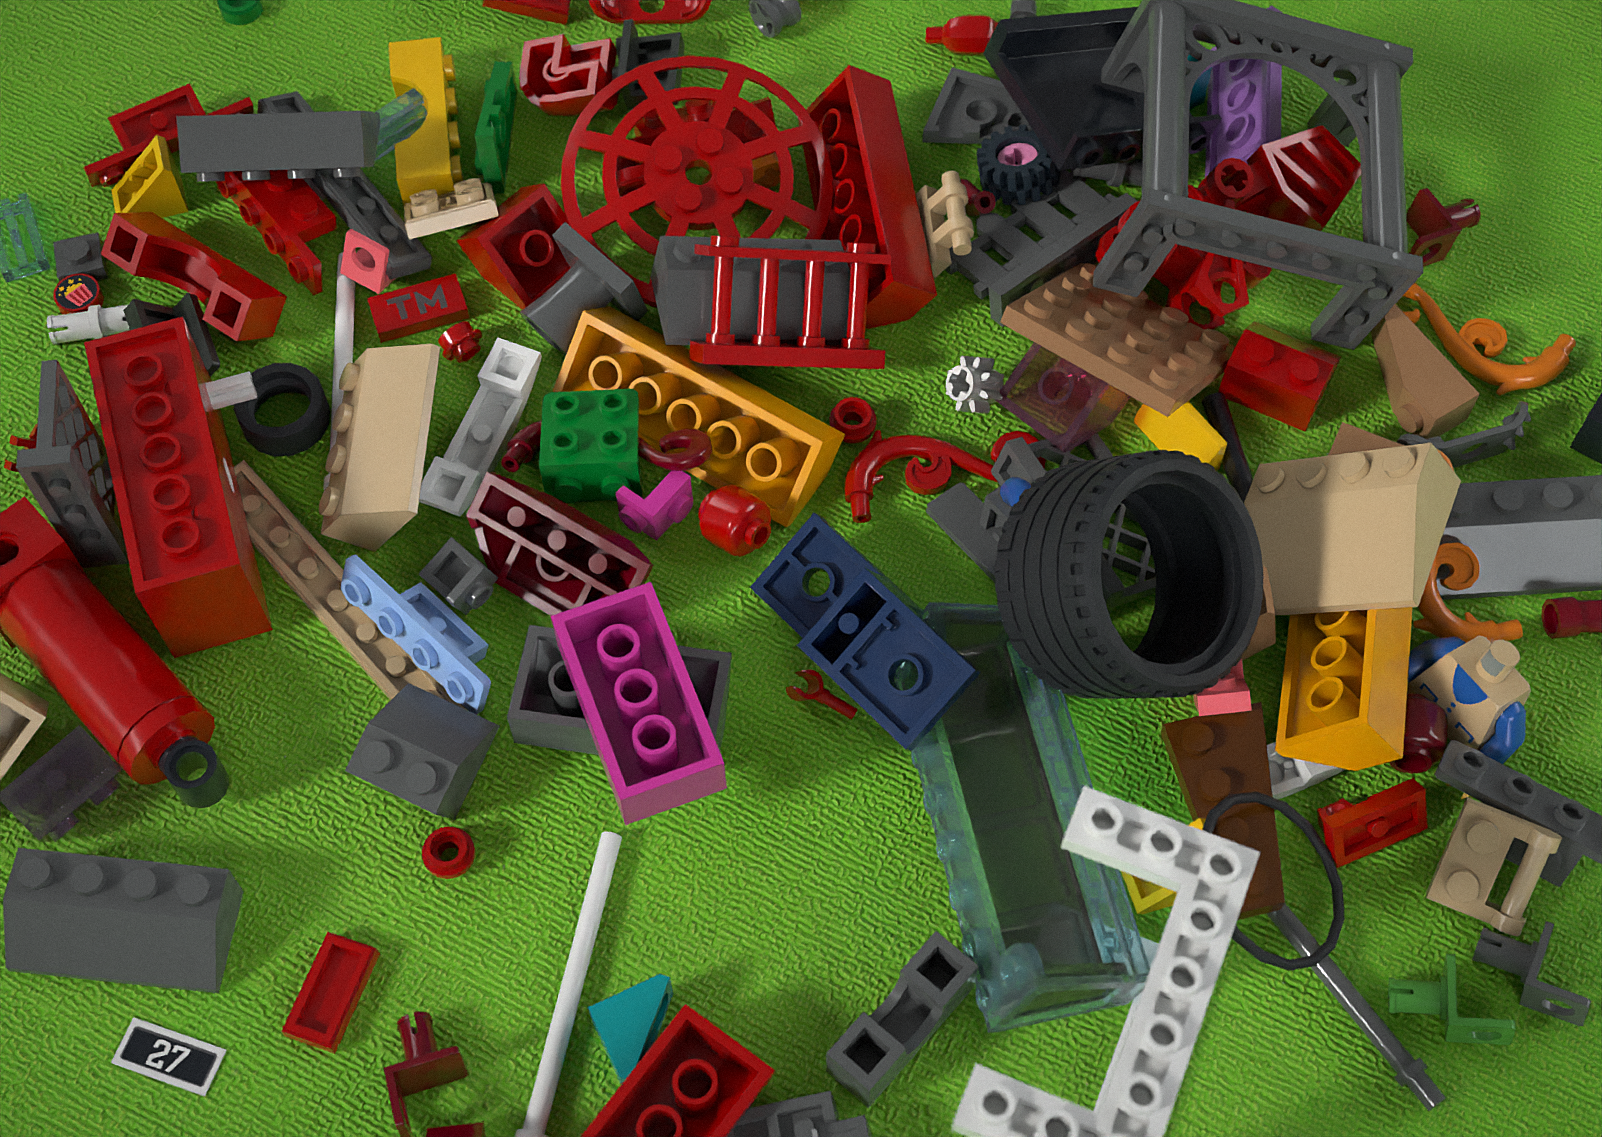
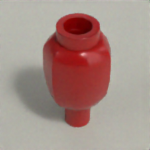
M988 15L956 16L949 19L943 27H926V44H943L948 51L954 54L984 56L983 52L998 22H995Z

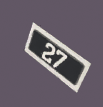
M133 1017L111 1063L205 1096L227 1050Z

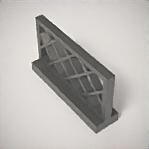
M58 360L41 361L36 448L17 450L16 468L56 532L65 540L82 568L129 564L124 536L114 520L115 492L105 445Z
M1091 426L1027 444L1023 437L1006 441L991 469V473L1000 486L1012 477L1022 478L1031 484L1038 477H1043L1048 472L1044 470L1037 458L1039 457L1059 464L1058 468L1062 465L1086 461L1070 454L1073 447L1084 444L1095 459L1113 457V455ZM1119 503L1113 512L1116 514L1114 524H1108L1105 537L1110 538L1108 549L1102 548L1101 555L1102 590L1109 614L1114 607L1156 594L1155 569L1148 566L1152 553L1147 537L1121 528L1124 517L1138 522L1135 516L1122 503ZM1120 542L1142 551L1140 562L1115 553L1117 543ZM1112 567L1136 576L1135 584L1124 587Z

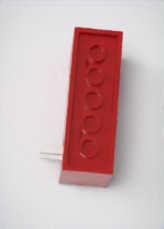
M183 316L84 342L135 594L174 658H178L272 631L273 628L220 409L257 398L256 388L250 371L211 381Z

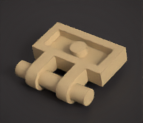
M947 171L941 176L943 187L939 190L925 185L915 194L933 278H936L952 264L949 251L952 246L954 254L959 256L967 255L972 250L970 239L974 235L971 219L966 216L965 205L968 203L967 190L965 185L960 182L959 173L956 171ZM947 213L948 220L945 222L944 215Z

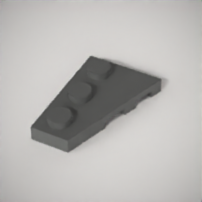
M951 67L923 130V142L981 144L985 138L991 140L990 134L996 130L1001 135L1005 134L1004 127L1012 126L1013 131H1019V125H1027L1028 131H1031L1032 128L1001 81Z

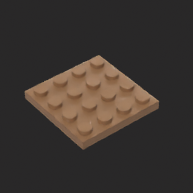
M1089 263L1078 264L1006 306L1000 321L1001 324L1167 417L1223 374L1227 362L1235 349V346L1229 344V339L1224 334L1212 329L1204 330L1193 323H1187L1189 318L1185 313L1172 307L1163 308L1152 302L1143 290L1138 297H1133L1093 287V274L1097 265Z

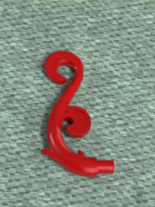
M876 430L867 446L851 463L845 478L844 489L845 500L851 503L852 520L855 523H866L872 519L870 500L874 497L873 487L884 479L883 475H876L877 472L887 463L899 458L916 456L931 462L930 467H923L919 463L918 458L914 457L908 462L905 469L906 485L914 493L922 495L936 494L946 488L951 479V464L994 482H997V480L991 473L993 465L947 441L920 435H898L882 440L881 431ZM1007 432L994 443L990 454L991 460L994 463L996 462L1006 441L1023 437L1025 442L1030 444L1039 440L1027 432ZM1042 457L1037 458L1045 469L1046 459Z

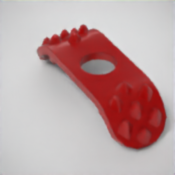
M641 0L588 1L594 13L610 23L624 24V20L633 19L635 24H684L694 22L703 17L710 7L712 0H663V8L655 13L643 11L640 7Z

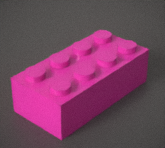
M651 582L551 616L559 650L625 825L727 789L723 758Z

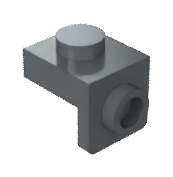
M452 537L419 573L453 607L465 615L471 609L479 608L489 599L493 592L492 585L499 578Z

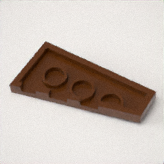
M1262 702L1252 703V711L1196 716L1163 724L1161 736L1193 821L1198 818H1207L1209 811L1230 794L1257 791L1273 797ZM1257 802L1235 804L1218 818L1212 834L1260 852L1237 920L1281 910L1285 903L1274 809Z

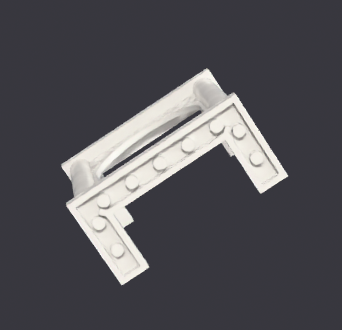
M1084 786L1063 838L1061 848L1177 892V896L1159 944L1052 902L1032 957L1134 997L1094 1110L1091 1111L976 1064L951 1129L967 1137H1163L1260 852Z

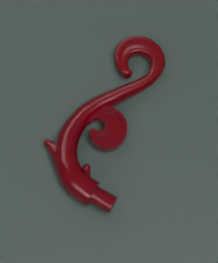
M542 420L521 429L508 442L507 453L501 460L502 467L505 470L516 472L523 463L531 461L534 455L540 451ZM697 429L676 430L663 436L659 441V446L663 453L653 448L641 437H639L638 441L639 457L671 471H685L698 467L710 458L713 451L710 437ZM672 449H687L686 451L680 453H667Z

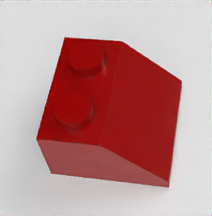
M545 184L520 188L497 207L498 217L479 221L456 240L480 275L522 310L541 297L570 269L569 264L552 236L564 222L567 224L568 222L564 211Z
M1254 321L1244 329L1227 362L1219 392L1225 394L1226 399L1306 432L1340 362L1341 356Z

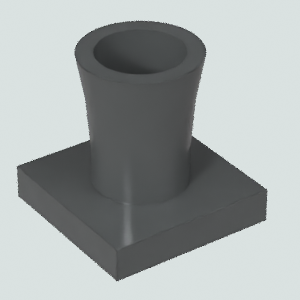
M564 222L552 236L569 264L570 269L541 297L520 311V314L541 337L566 356L583 311L603 308L611 302L622 313L639 321L648 312V309L634 281Z

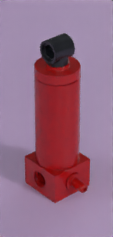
M25 496L1 512V637L11 648L16 646L132 780L145 785L155 784L168 779L180 799L190 807L200 809L218 803L225 796L229 787V775L213 748L208 745L215 729L214 716L92 583L65 540ZM207 768L200 778L187 781L193 771Z

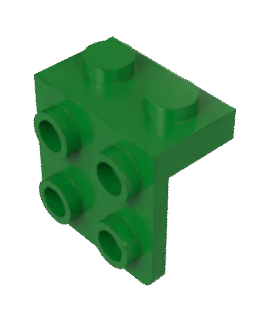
M610 389L550 392L543 397L539 468L544 493L552 495L564 503L601 500L617 501L616 492L622 486H625L643 498V482L638 454L639 396L636 390Z

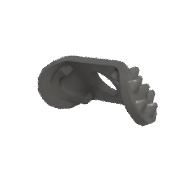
M1519 401L1514 413L1504 417L1502 426L1446 442L1440 436L1425 439L1414 434L1401 435L1396 442L1405 446L1432 443L1436 449L1442 451L1450 459L1453 468L1504 453L1508 449L1515 450L1516 436H1524L1523 422L1531 421L1528 403ZM1478 443H1483L1477 449L1469 453L1462 454L1467 448Z

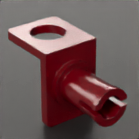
M1428 188L1420 189L1406 213L1408 225L1419 237L1409 254L1420 256L1428 248L1430 252L1421 256L1423 257V267L1444 260L1461 230L1476 226L1479 223L1481 212L1478 204L1464 209V207L1474 203L1473 199L1466 198L1460 202L1443 207Z
M424 1011L413 1012L417 1033L414 1027H411L408 1014L397 1021V1030L400 1033L405 1061L383 1068L394 1123L401 1137H413L405 1096L468 1076L467 1067L458 1046L438 1051L432 1027V1016Z

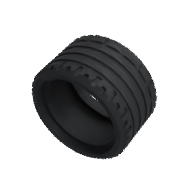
M1155 450L1060 466V468L1052 469L1046 472L1043 477H1038L1031 483V488L1025 489L1019 496V501L1011 508L1010 516L1002 528V535L997 547V559L995 560V591L997 592L999 613H1001L1004 629L1010 637L1014 650L1020 654L1023 663L1032 669L1033 674L1039 679L1046 680L1048 686L1053 689H1061L1062 693L1078 696V698H1179L1201 693L1203 689L1213 687L1219 679H1224L1230 673L1231 668L1236 666L1241 660L1242 654L1247 650L1251 642L1261 611L1264 584L1262 554L1255 526L1245 504L1235 488L1228 483V480L1221 473H1217L1214 467L1207 462L1202 463L1198 457L1185 455L1181 451ZM1119 503L1128 508L1144 531L1154 559L1156 576L1154 611L1145 636L1133 652L1124 644L1111 622L1103 597L1100 572L1103 539L1110 517Z

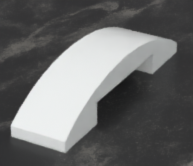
M497 338L477 376L481 386L443 458L435 456L421 483L419 502L459 517L470 506L486 472L494 471L517 427L542 358L540 352Z

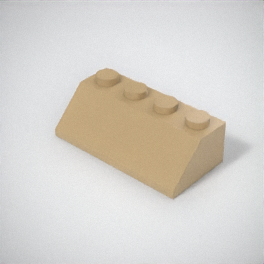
M419 344L367 348L354 363L349 362L344 367L339 380V389L344 391L343 399L336 410L332 423L333 430L337 431L336 442L328 454L325 467L326 471L330 472L329 486L323 492L319 503V514L324 515L321 529L322 535L375 552L417 514L440 353L439 346Z

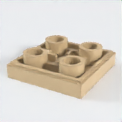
M473 178L456 183L454 185L455 191L437 195L436 190L432 189L411 195V202L406 203L404 206V224L409 240L498 217V209L491 183L481 184L480 178Z

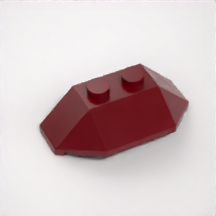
M486 472L466 514L471 529L475 530L479 548L487 568L499 577L495 583L550 616L643 585L654 566L629 539L552 495L493 472Z

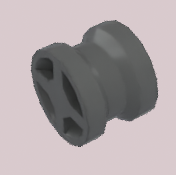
M750 0L749 2L750 15L756 27L768 38H773L780 34L784 25L793 26L801 20V9L797 0Z

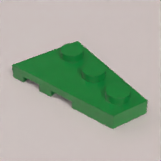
M494 62L491 77L485 81V99L474 135L477 145L475 153L476 174L483 175L485 183H491L494 194H505L518 92L512 62Z

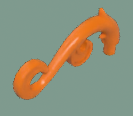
M1416 283L1402 296L1418 302L1448 354L1473 376L1489 384L1499 386L1496 394L1499 396L1519 389L1540 387L1553 381L1569 364L1570 359L1568 356L1576 345L1573 337L1561 334L1552 346L1546 347L1540 356H1525L1523 358L1524 364L1508 365L1495 362L1488 358L1500 355L1508 341L1506 330L1499 323L1490 319L1475 318L1467 321L1459 333H1457L1436 302ZM1419 309L1410 312L1402 311L1414 324L1418 322L1420 318ZM1480 344L1484 346L1485 351L1483 353V356L1478 352L1474 345Z
M1438 450L1454 471L1450 459L1442 451ZM1458 542L1440 544L1418 606L1424 618L1414 621L1413 626L1439 638L1459 637L1466 643L1479 635L1486 637L1491 643L1496 640L1512 641L1522 638V626L1517 619L1497 624L1493 620L1481 622L1470 612H1466L1464 614L1466 620H1462L1446 607L1436 582L1439 566L1445 564L1450 570L1447 577L1440 579V584L1446 589L1459 591L1470 588L1479 578L1480 565L1477 556L1469 546Z

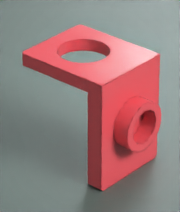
M353 229L346 232L341 274L378 294L396 279H390L386 274L390 251L388 248ZM360 247L361 249L355 253V249Z

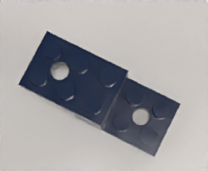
M816 513L811 515L750 587L803 638L797 646L906 750L912 751L981 673L921 617L924 611L823 517ZM825 570L830 578L829 588L823 595L813 597L809 591V580L817 571ZM912 661L918 669V679L912 688L902 691L895 683V671L902 663Z

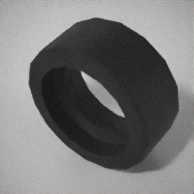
M273 363L259 368L251 374L257 398L234 404L233 408L248 443L259 452L271 456H292L310 449L323 437L330 422V407L317 376L306 367L293 363ZM296 392L307 396L310 401V405L303 416L283 427H267L258 424L255 419V414L260 405L270 397L281 393Z

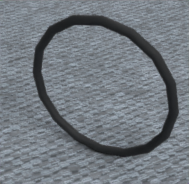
M1257 791L1228 795L1209 811L1202 831L1212 834L1218 818L1235 804L1257 802L1280 811L1303 830L1320 855L1332 887L1333 921L1327 939L1311 956L1287 959L1266 952L1244 935L1236 924L1231 938L1257 960L1288 971L1318 965L1336 947L1345 919L1343 885L1329 849L1311 823L1286 802Z

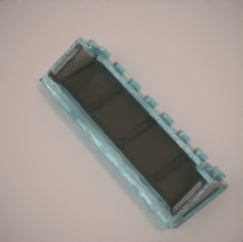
M929 602L920 616L981 672L911 751V758L914 767L919 772L924 791V808L931 817L937 839V856L943 862L948 880L950 905L956 911L963 936L962 950L968 958L979 966L975 981V995L978 1008L983 1012L988 1033L1001 1032L1126 1005L1143 991L1150 966L1120 871L1061 848L1063 838L1083 787L1086 786L1094 789L1064 693H1062L1061 689H1053L1048 686L1046 680L1039 679L1033 674L1032 669L1023 663L1020 654L1014 650L1010 637L1004 629L998 605ZM912 661L902 663L895 671V683L900 690H908L917 682L918 669Z

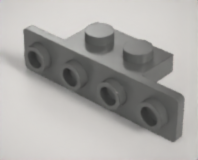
M958 483L929 502L926 513L995 583V560L997 559L998 542L1002 535L1003 525L1010 516L1011 506L1003 501L1000 495L1001 486L989 493L983 503L964 483Z
M1456 740L1450 741L1435 772L1437 779L1478 799L1481 803L1547 828L1562 837L1556 854H1549L1539 877L1560 887L1583 855L1602 864V815L1584 807L1575 800L1547 788L1529 776L1518 773L1487 757L1474 748H1470ZM1514 837L1505 859L1519 866L1529 844Z

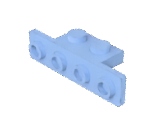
M356 554L347 558L340 588L348 602L355 607H359L377 624L384 636L393 639L411 656L418 668L427 671L442 685L453 701L461 703L469 712L476 715L483 711L491 681L475 663L485 658L489 644L421 582L398 594Z

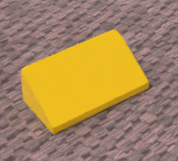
M1189 401L1168 417L1143 403L1136 413L1134 422L1159 450L1181 451L1185 455L1198 457L1202 463L1207 462L1214 467L1215 471L1220 469L1227 442Z

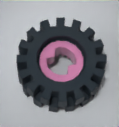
M1019 125V131H1013L1012 126L1004 127L1005 134L1001 135L996 130L990 134L991 140L985 138L981 142V148L977 150L980 184L982 191L992 193L996 201L1002 197L1003 204L1010 205L1012 199H1017L1018 205H1026L1025 198L1031 197L1033 202L1041 200V192L1048 196L1053 192L1052 186L1057 187L1060 171L1034 131H1028L1027 125Z

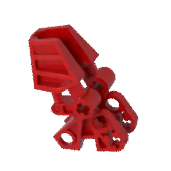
M1323 125L1261 145L1246 160L1247 163L1237 158L1224 159L1201 181L1198 189L1188 184V198L1322 231L1360 178L1361 163ZM1140 201L1131 205L1121 216L1118 225L1107 231L1100 239L1095 253L1099 263ZM1175 244L1153 276L1169 288L1165 307H1172L1185 313L1189 318L1187 323H1193L1204 330H1215L1225 324L1224 316L1249 304L1247 290L1253 289L1269 276L1272 268ZM1224 281L1229 283L1234 289L1235 300L1233 303L1227 304L1222 302L1221 288ZM1198 301L1200 305L1208 308L1210 313V322L1208 324H1199L1192 319L1189 312L1192 302Z

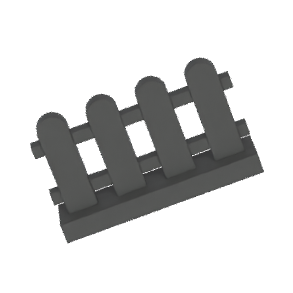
M1067 170L1060 171L1057 187L1052 186L1053 192L1048 196L1042 194L1041 200L1033 202L1031 197L1025 198L1026 205H1018L1017 199H1012L1010 204L1012 215L1006 219L996 213L981 215L976 221L978 238L971 242V252L967 255L959 256L954 254L952 246L949 249L952 264L945 271L950 275L956 271L960 272L975 284L973 285L974 294L980 299L989 295L991 319L1001 327H1005L1000 321L1007 305L1080 263L1096 264L1098 261L1095 253L1100 239L1107 231L1118 225V221L1124 212L1137 200L1127 193L1119 198L1114 197L1110 193L1103 197L1086 185V177H1073ZM1059 202L1076 214V216L1069 220L1052 206ZM1026 225L1043 239L1035 243L1018 229ZM993 248L1009 262L1001 266L984 252Z

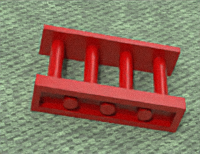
M711 235L710 245L695 244L694 254L715 256L711 332L706 333V341H690L689 360L701 364L856 369L885 368L886 350L869 347L870 339L865 338L870 263L891 264L892 256L875 253L876 244L847 242V251L739 246L740 237ZM734 257L761 258L757 334H752L751 343L734 342L735 334L730 333ZM780 259L806 260L802 335L797 336V344H781L780 336L776 335ZM825 261L851 263L847 335L842 337L841 345H825V337H821Z

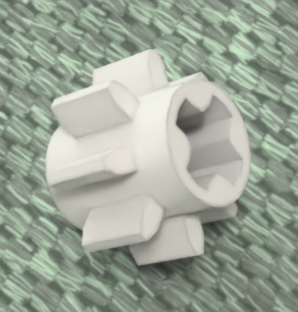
M961 356L960 365L948 370L946 395L957 401L956 411L988 414L990 411L989 404L1002 399L1004 374H1000L997 370L992 369L994 366L993 358Z

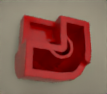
M564 34L525 41L519 71L520 88L530 103L549 116H579L594 96L613 81L612 70L616 63V46L611 38L570 45ZM615 93L597 112L612 110L617 105L620 94Z

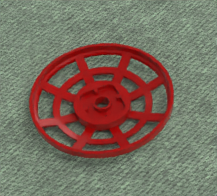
M681 56L664 58L640 65L617 77L599 91L580 113L569 134L562 159L561 194L568 225L612 263L614 262L598 246L592 235L614 222H617L621 230L636 245L649 254L656 256L659 240L645 232L630 216L631 213L649 204L652 205L661 217L670 222L665 236H685L688 229L702 231L716 228L719 236L741 238L733 219L740 214L747 202L750 201L771 210V213L761 227L747 238L770 239L782 224L784 217L809 229L805 237L807 240H821L832 205L833 176L829 154L818 127L806 109L788 90L767 75L743 64L717 57ZM700 68L714 69L726 72L728 75L721 90L692 86L665 91L655 73L665 70ZM745 79L762 86L782 100L798 117L802 126L779 132L775 124L760 109L739 97ZM637 80L648 99L639 103L628 112L617 125L612 135L586 130L592 117L607 99L621 88ZM693 99L716 102L708 122H683L673 103ZM733 108L753 120L766 136L743 144L735 134L726 129ZM654 110L666 129L654 140L651 146L626 139L633 127ZM812 142L816 152L820 173L819 201L816 211L791 199L794 171L788 148ZM579 148L605 153L602 182L607 205L584 218L578 206L575 189V164ZM773 153L776 154L780 170L779 193L753 182V160ZM618 156L644 163V186L620 197L616 179ZM692 167H703L710 173L711 179L705 184L696 185L691 183L685 174ZM615 264L634 281L644 303L657 308L651 278L648 284L635 278Z

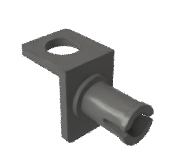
M1546 921L1540 941H1533L1532 945L1497 934L1483 927L1480 940H1478L1474 952L1473 961L1482 962L1521 976L1520 982L1525 985L1519 1005L1577 1026L1584 1025L1591 1004L1590 999L1537 980L1554 928L1553 923ZM1547 999L1561 1001L1572 1007V1009L1557 1006Z

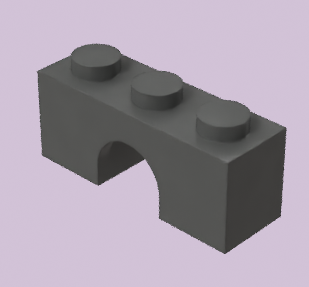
M935 931L900 970L899 980L884 1002L870 1016L863 1012L827 1052L826 1072L869 1108L975 987L979 966Z

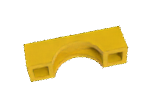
M441 37L388 43L390 76L398 105L413 108L426 116L422 126L413 135L395 144L396 178L404 206L406 203L411 202L410 196L415 193L434 189L437 195L455 191L454 185L464 181L460 155L454 156V148H461L458 121L451 122V115L458 114L457 95L455 87L449 88L448 81L456 80L453 55L444 54Z

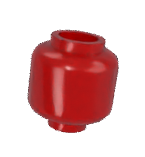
M730 484L711 491L706 495L699 507L698 517L701 534L707 541L730 555L741 557L750 554L755 549L761 548L770 537L771 513L769 506L764 500L740 486Z

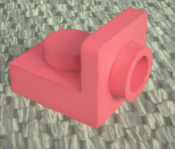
M1242 658L1236 666L1231 668L1230 673L1224 679H1219L1213 687L1203 689L1201 693L1193 695L1199 716L1252 711L1250 690L1244 680Z

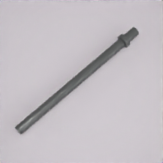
M1284 903L1281 910L1266 913L1301 957L1311 956L1320 947L1319 943L1286 903ZM1329 955L1318 965L1310 967L1397 1072L1394 1079L1401 1087L1407 1085L1428 1111L1446 1099L1444 1094L1425 1073L1428 1066L1421 1058L1415 1060Z

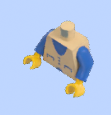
M1480 635L1467 643L1459 637H1446L1427 640L1410 651L1407 693L1424 695L1444 709L1448 719L1447 737L1450 741L1456 740L1504 764L1525 740L1526 710L1524 704L1531 693L1529 683L1514 668L1520 660V654L1513 644L1505 640H1496L1491 643L1486 637ZM1466 793L1461 796V799H1466L1467 797L1474 798Z

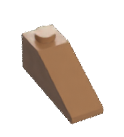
M1395 304L1370 331L1392 411L1397 416L1401 427L1408 433L1425 439L1441 436L1468 419L1480 394Z

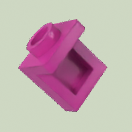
M671 471L645 499L627 487L622 486L616 492L619 518L633 532L641 533L643 531L657 541L674 522H681L690 512L693 506L691 476L683 471Z

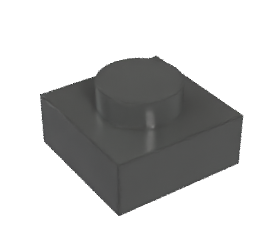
M98 232L53 242L57 278L59 281L69 275L78 273L88 274L97 281L108 279L106 258L101 255L104 243Z

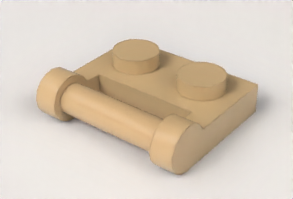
M1467 797L1426 891V898L1489 923L1504 933L1520 936L1526 922L1522 915L1549 854H1556L1562 837L1547 828ZM1515 837L1529 845L1502 906L1487 901V898Z

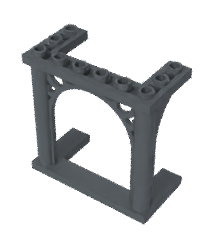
M1142 0L1104 64L1101 82L1144 93L1142 199L1094 270L1093 287L1138 297L1174 245L1178 244L1343 285L1341 290L1311 323V340L1354 350L1423 274V257L1408 253L1400 79L1413 64V49L1235 0ZM1197 40L1214 44L1217 50H1209L1203 47ZM1190 54L1192 57L1197 59L1198 62L1189 61L1187 59L1188 55ZM1229 60H1265L1286 66L1303 74L1328 93L1327 97L1307 122V130L1323 125L1343 146L1347 147L1357 136L1361 157L1363 242L1188 198L1190 95L1195 81L1206 70ZM1334 77L1340 78L1338 82L1335 81Z

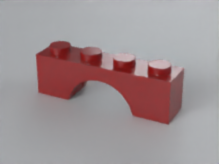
M153 212L113 214L101 252L102 256L133 276L162 281L190 294L197 295L198 299L206 306L202 320L235 341L273 337L287 298L285 294Z

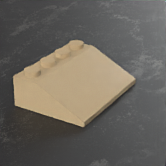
M1432 443L1259 464L1244 504L1256 529L1263 566L1267 567L1275 616L1419 606L1461 483L1459 477Z

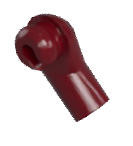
M960 178V182L965 185L967 190L968 203L965 205L966 214L969 216H979L990 213L996 205L995 196L989 191H980L968 179Z

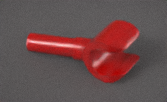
M808 669L795 672L796 675L807 681L808 690L805 693L802 689L795 686L786 687V693L792 700L806 701L814 699L821 704L824 703L845 717L853 719L858 709L824 688L823 679L817 671Z

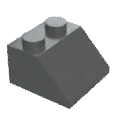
M408 683L368 722L345 771L435 815L455 820L500 726Z

